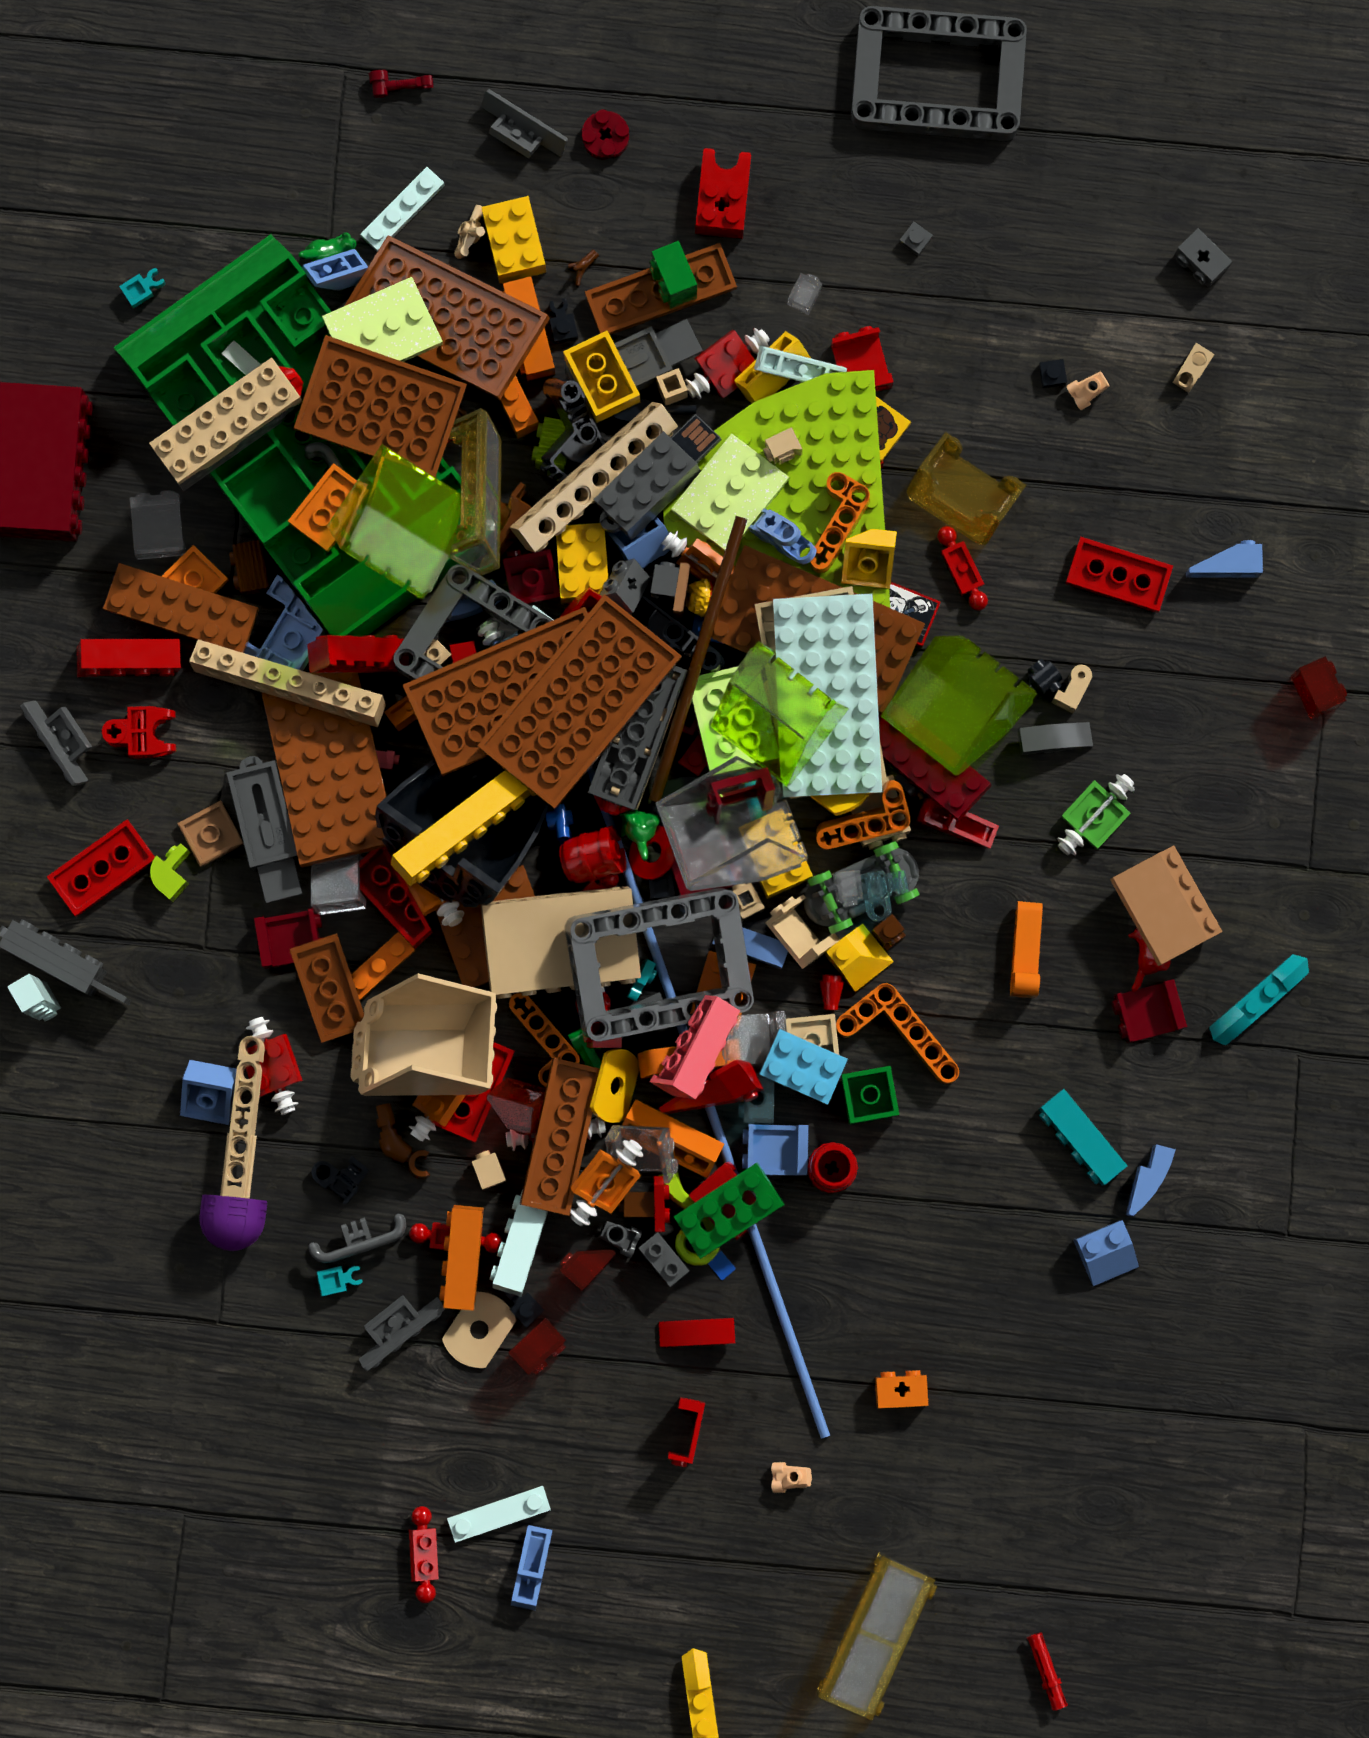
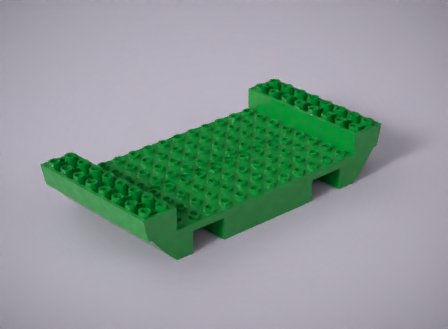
M270 234L117 344L114 350L174 426L246 376L222 354L233 341L237 342L260 364H263L272 357L278 366L294 368L304 382L301 395L303 402L325 335L330 336L322 316L330 313L331 310L309 283L305 271L292 254ZM299 411L295 413L293 421H283L209 473L329 635L362 637L371 634L439 584L451 567L465 565L492 545L498 537L494 526L467 484L453 466L449 467L443 457L434 479L311 435L306 441H299L296 439L299 431L294 430ZM313 442H323L329 445L346 473L373 492V496L366 503L368 513L364 528L357 534H351L349 532V525L329 552H326L288 523L290 517L312 491L315 484L329 469L323 459L315 461L305 458V446Z

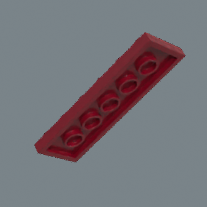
M891 701L886 714L878 711L883 759L959 822L992 787L991 783L894 702Z

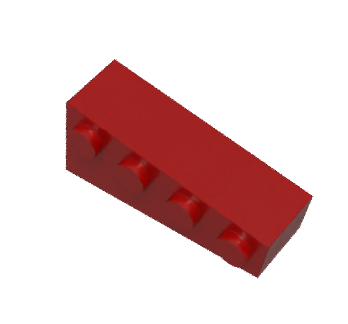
M351 635L318 636L315 641L307 644L310 673L398 672L394 664V654L404 639L398 638L397 635L383 636V638L375 637V635L362 637ZM404 656L400 660V664L409 666V656Z
M80 639L76 648L77 677H119L134 674L135 676H149L155 673H160V676H174L181 668L180 639Z
M387 848L372 850L346 875L410 945L416 949L433 932L404 879L391 865L392 857Z

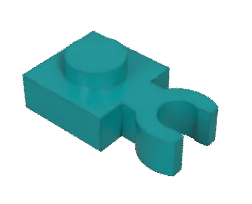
M157 268L151 269L144 279L139 273L119 286L133 308L154 296L151 289H159L166 284L163 278L157 282L153 281V277L159 274Z
M648 959L643 961L640 967L641 978H635V983L632 984L626 995L627 998L637 1001L646 983L651 984L657 973L654 970L656 963Z
M341 1266L317 1271L316 1275L321 1296L347 1291L345 1283L351 1285L361 1284L363 1282L362 1279L353 1280L351 1277L352 1272L360 1270V1267L352 1266L345 1273H343Z

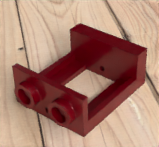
M768 767L711 783L710 791L707 793L708 802L705 803L708 816H713L715 824H719L722 807L752 798H758L762 811L772 809L776 789ZM756 780L755 785L727 792L724 794H718L719 790L727 789L730 787H734Z

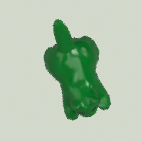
M344 232L333 239H317L312 241L298 255L303 259H311V262L355 249L356 240L351 238L349 233Z
M635 810L617 815L621 819L620 836L627 835L631 841L635 842L642 860L646 861L648 859L647 842L655 835L656 828L660 822L658 814H649L645 811Z

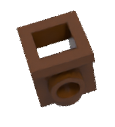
M893 914L871 931L886 951L906 936L903 932V926Z

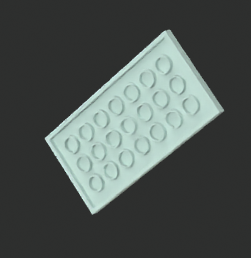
M873 594L773 599L783 797L882 792Z

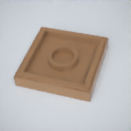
M680 563L673 607V618L677 621L683 620L690 576V565L687 563Z
M221 800L177 823L200 867L244 845Z

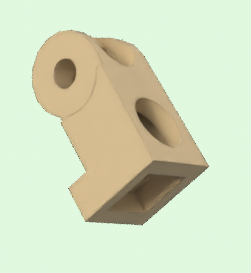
M1196 343L1173 383L1189 393L1214 354Z
M1085 665L1075 666L1069 674V684L1064 692L1058 690L1051 703L1073 714L1091 681L1092 672L1090 668Z

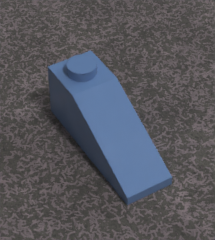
M352 249L304 264L302 269L315 287L340 291L355 286L368 269V266L358 252Z
M1253 540L1241 541V544L1230 547L1190 567L1186 572V577L1259 578L1263 573L1262 544H1255Z

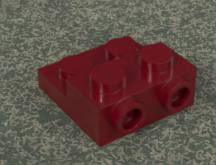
M550 546L545 547L539 552H521L520 548L507 550V555L502 556L511 595L526 604L560 597Z

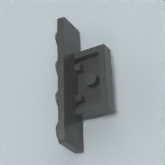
M488 89L485 92L481 107L498 118L490 127L489 134L527 158H530L540 145L558 156L563 155L568 142L567 137L492 90Z
M37 701L24 702L20 705L25 718L31 722L37 731L38 738L46 745L52 759L62 769L65 779L72 786L85 784L88 779L76 760L92 748L68 709L61 707L47 718Z
M402 1295L365 1324L364 1328L377 1343V1345L359 1358L365 1371L380 1365L383 1358L388 1354L399 1350L407 1339L418 1335L422 1328L430 1321L438 1319L445 1310L439 1298L436 1297L417 1312L405 1296Z

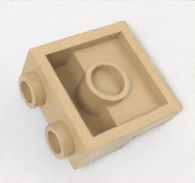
M835 1014L785 1019L786 1032L839 1055Z

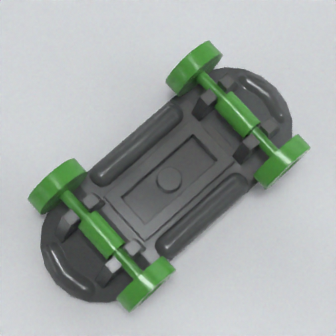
M896 841L873 850L875 855L831 874L830 870L809 878L807 881L810 887L805 893L806 899L804 900V908L808 917L816 924L829 926L830 934H834L852 926V918L893 900L898 905L919 896L918 889L914 888L919 878L918 864L908 851L899 848Z

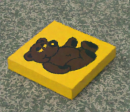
M876 397L880 461L882 462L911 425V421Z

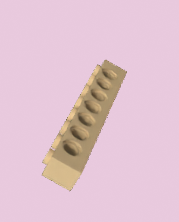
M650 403L512 524L510 529L526 550L533 552L543 550L554 535L557 536L565 531L566 525L571 520L581 517L584 514V509L588 505L595 503L593 499L663 431L671 437L678 425L663 404ZM650 426L652 432L651 435L647 437L646 430ZM631 442H633L634 449L630 453L628 450V446ZM615 457L616 465L612 469L610 463L612 458ZM595 473L599 477L596 484L592 480ZM577 489H580L581 495L576 500L575 492ZM562 504L563 511L558 516L557 507ZM544 520L545 527L540 532L539 523Z
M199 639L189 661L194 672L378 727L386 707L383 695Z

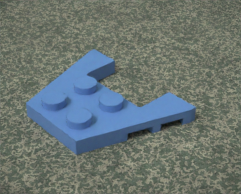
M277 575L266 594L283 603L285 608L262 647L258 649L248 642L244 653L303 671L309 662L307 644L315 641L318 636H324L327 631L286 580Z

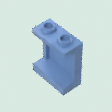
M748 1124V1129H743V1144H748L747 1154H743L742 1169H748L755 1163H759L766 1175L807 1176L808 1125Z

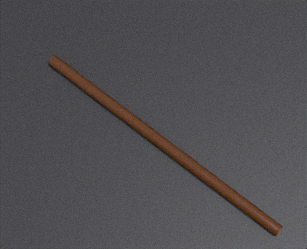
M735 516L650 792L649 800L655 802L661 801L748 520L740 516Z

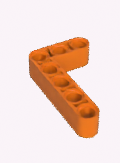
M882 983L836 1021L837 1034L840 1037L849 1038L883 1012L940 1083L950 1084L959 1076L957 1064L891 984ZM879 990H889L892 996L891 1000L887 1002L880 1000L878 997ZM863 1004L871 1006L872 1015L863 1017L859 1013V1007ZM897 1008L904 1009L907 1013L906 1020H897L894 1017V1010ZM847 1019L852 1022L853 1030L846 1033L840 1029V1022ZM917 1027L922 1031L923 1036L920 1040H913L910 1037L909 1032L911 1028ZM932 1046L937 1049L938 1057L935 1060L926 1057L925 1050L927 1047ZM943 1066H950L953 1069L954 1075L951 1079L942 1077L941 1068Z

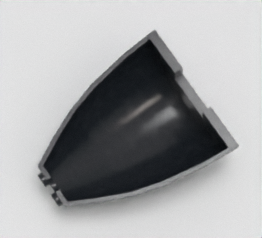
M488 756L442 776L435 759H433L402 782L376 807L377 828H381L385 837L382 841L391 855L395 854L505 771V769ZM532 795L524 799L525 802L516 811L511 809L506 813L503 821L497 825H490L486 828L487 832L477 840L473 838L468 842L465 850L459 854H452L448 857L449 860L443 867L439 869L435 867L429 872L430 875L418 884L433 895L449 903L456 900L461 902L464 907L477 908L479 904L484 903L488 905L498 896L518 869L540 831L549 805L537 795L534 797Z

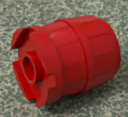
M613 826L600 828V831L580 834L577 837L566 840L560 846V861L564 873L570 882L584 883L596 881L602 877L611 874L617 875L626 871L624 848L620 849L617 841H620L621 838Z
M835 1142L823 1144L815 1149L808 1159V1177L812 1184L823 1192L835 1193L843 1191L856 1178L858 1170L856 1157L843 1144ZM832 1161L836 1162V1167L839 1168L838 1173L833 1172L832 1175H828V1169L825 1168V1164H831Z

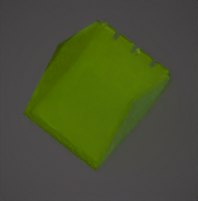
M382 444L327 527L340 549L346 550L348 555L360 562L364 560L366 554L369 555L365 563L366 566L381 575L387 567L390 568L385 574L387 579L400 587H404L407 580H409L410 583L406 590L418 598L424 599L426 594L432 591L449 558L465 497L460 492Z
M935 636L881 717L956 776L960 775L1010 731L1033 704V699L1037 693L1024 681H1021L1017 688L1014 687L1019 678L1004 666L996 673L995 670L999 667L1000 663L986 652L978 659L976 656L980 653L981 648L964 636Z
M758 641L748 651L730 679L711 727L761 767H768L771 775L789 787L849 708L830 698L819 688L811 695L809 691L814 684L800 673H797L793 679H790L789 677L795 669L779 657L771 664L770 660L776 651Z

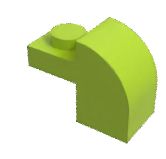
M181 843L177 847L174 845L165 855L167 857L165 861H162L156 855L150 869L153 884L172 902L189 885L186 880L175 872L191 853Z

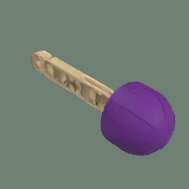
M253 1036L243 1038L239 1046L238 1060H240L236 1071L220 1196L202 1195L200 1209V1226L204 1236L214 1246L227 1251L247 1248L259 1238L265 1225L267 1201L250 1199L257 1139L255 1130L262 1078L260 1062L263 1063L265 1051L263 1041ZM255 1041L258 1046L257 1051L250 1055L247 1052V1044ZM252 1065L255 1069V1074L251 1079H246L244 1069ZM246 1090H249L252 1094V1099L248 1104H244L241 1101V1095ZM240 1107L250 1109V1112L240 1111ZM247 1119L248 1124L240 1125L239 1120ZM239 1140H243L246 1143V1150L242 1154H238L235 1150V1145ZM236 1165H241L243 1168V1175L239 1179H235L232 1175L233 1168ZM231 1183H242V1185L240 1187L236 1185H231Z

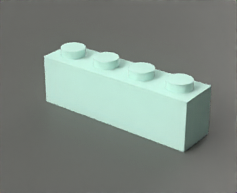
M31 974L7 986L21 1012L35 1019L47 1021L57 1015L56 1011L61 1008L47 982Z
M516 1195L512 1209L516 1210L513 1219H508L505 1233H508L506 1243L501 1242L497 1256L501 1257L499 1266H493L489 1280L493 1281L494 1289L521 1297L548 1211L520 1205L521 1196Z

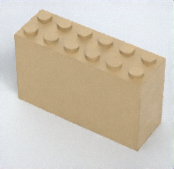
M621 886L492 901L488 905H485V903L480 904L490 992L496 993L497 999L512 997V993L522 992V996L537 994L536 990L545 989L547 993L560 992L561 987L570 986L571 990H575L565 934L567 920L576 915L633 905L631 888ZM630 913L626 914L623 918L624 925L629 926L632 922V915ZM579 923L575 927V934L579 936L584 932L583 923ZM636 933L622 936L609 935L599 937V940H596L597 943L594 944L597 961L601 965L599 968L601 986H610V981L618 980L621 984L635 983V978H641Z

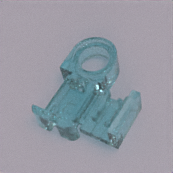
M881 870L865 873L860 876V878H865L868 899L864 900L867 915L876 922L885 920L891 915L892 908L889 897L892 895L891 892L898 891V894L909 892L905 870L886 874ZM876 903H880L884 907V914L881 917L874 913Z

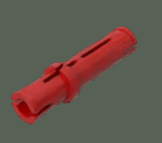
M1039 1632L1028 1636L1027 1640L1031 1646L1043 1681L1041 1685L1043 1689H1046L1052 1711L1068 1706L1060 1686L1062 1681L1055 1672L1043 1633Z

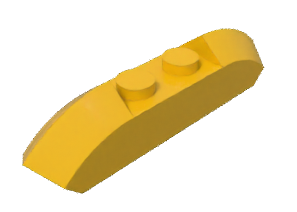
M692 1648L681 1657L693 1738H719L707 1653Z

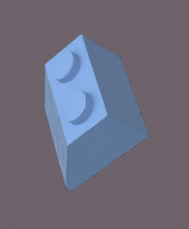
M657 516L632 541L621 530L617 533L606 531L623 559L627 561L635 558L643 569L649 563L670 551L669 549L662 551L665 546L661 543L668 535V531Z
M189 1060L182 1081L180 1116L229 1125L237 1069Z
M1123 1220L1073 1240L1093 1286L1139 1267L1133 1243Z

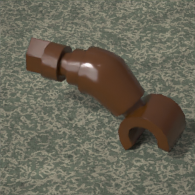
M391 1103L376 1106L379 1117L376 1119L378 1128L382 1130L379 1133L381 1138L379 1145L385 1156L402 1164L407 1162L410 1174L417 1179L430 1177V1173L427 1170L419 1171L415 1167V1161L418 1158L426 1159L429 1151L419 1150L412 1152L413 1148L402 1139L401 1135H398L397 1128L393 1126L396 1122Z

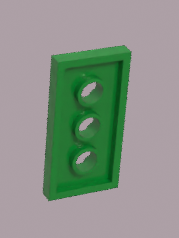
M755 1163L675 1215L674 1218L698 1257L702 1259L785 1204L759 1163ZM747 1190H751L756 1194V1201L752 1205L747 1204L743 1199V1195ZM727 1203L735 1207V1215L732 1218H727L723 1214V1207ZM705 1217H710L714 1220L715 1227L712 1231H706L703 1228L702 1221Z

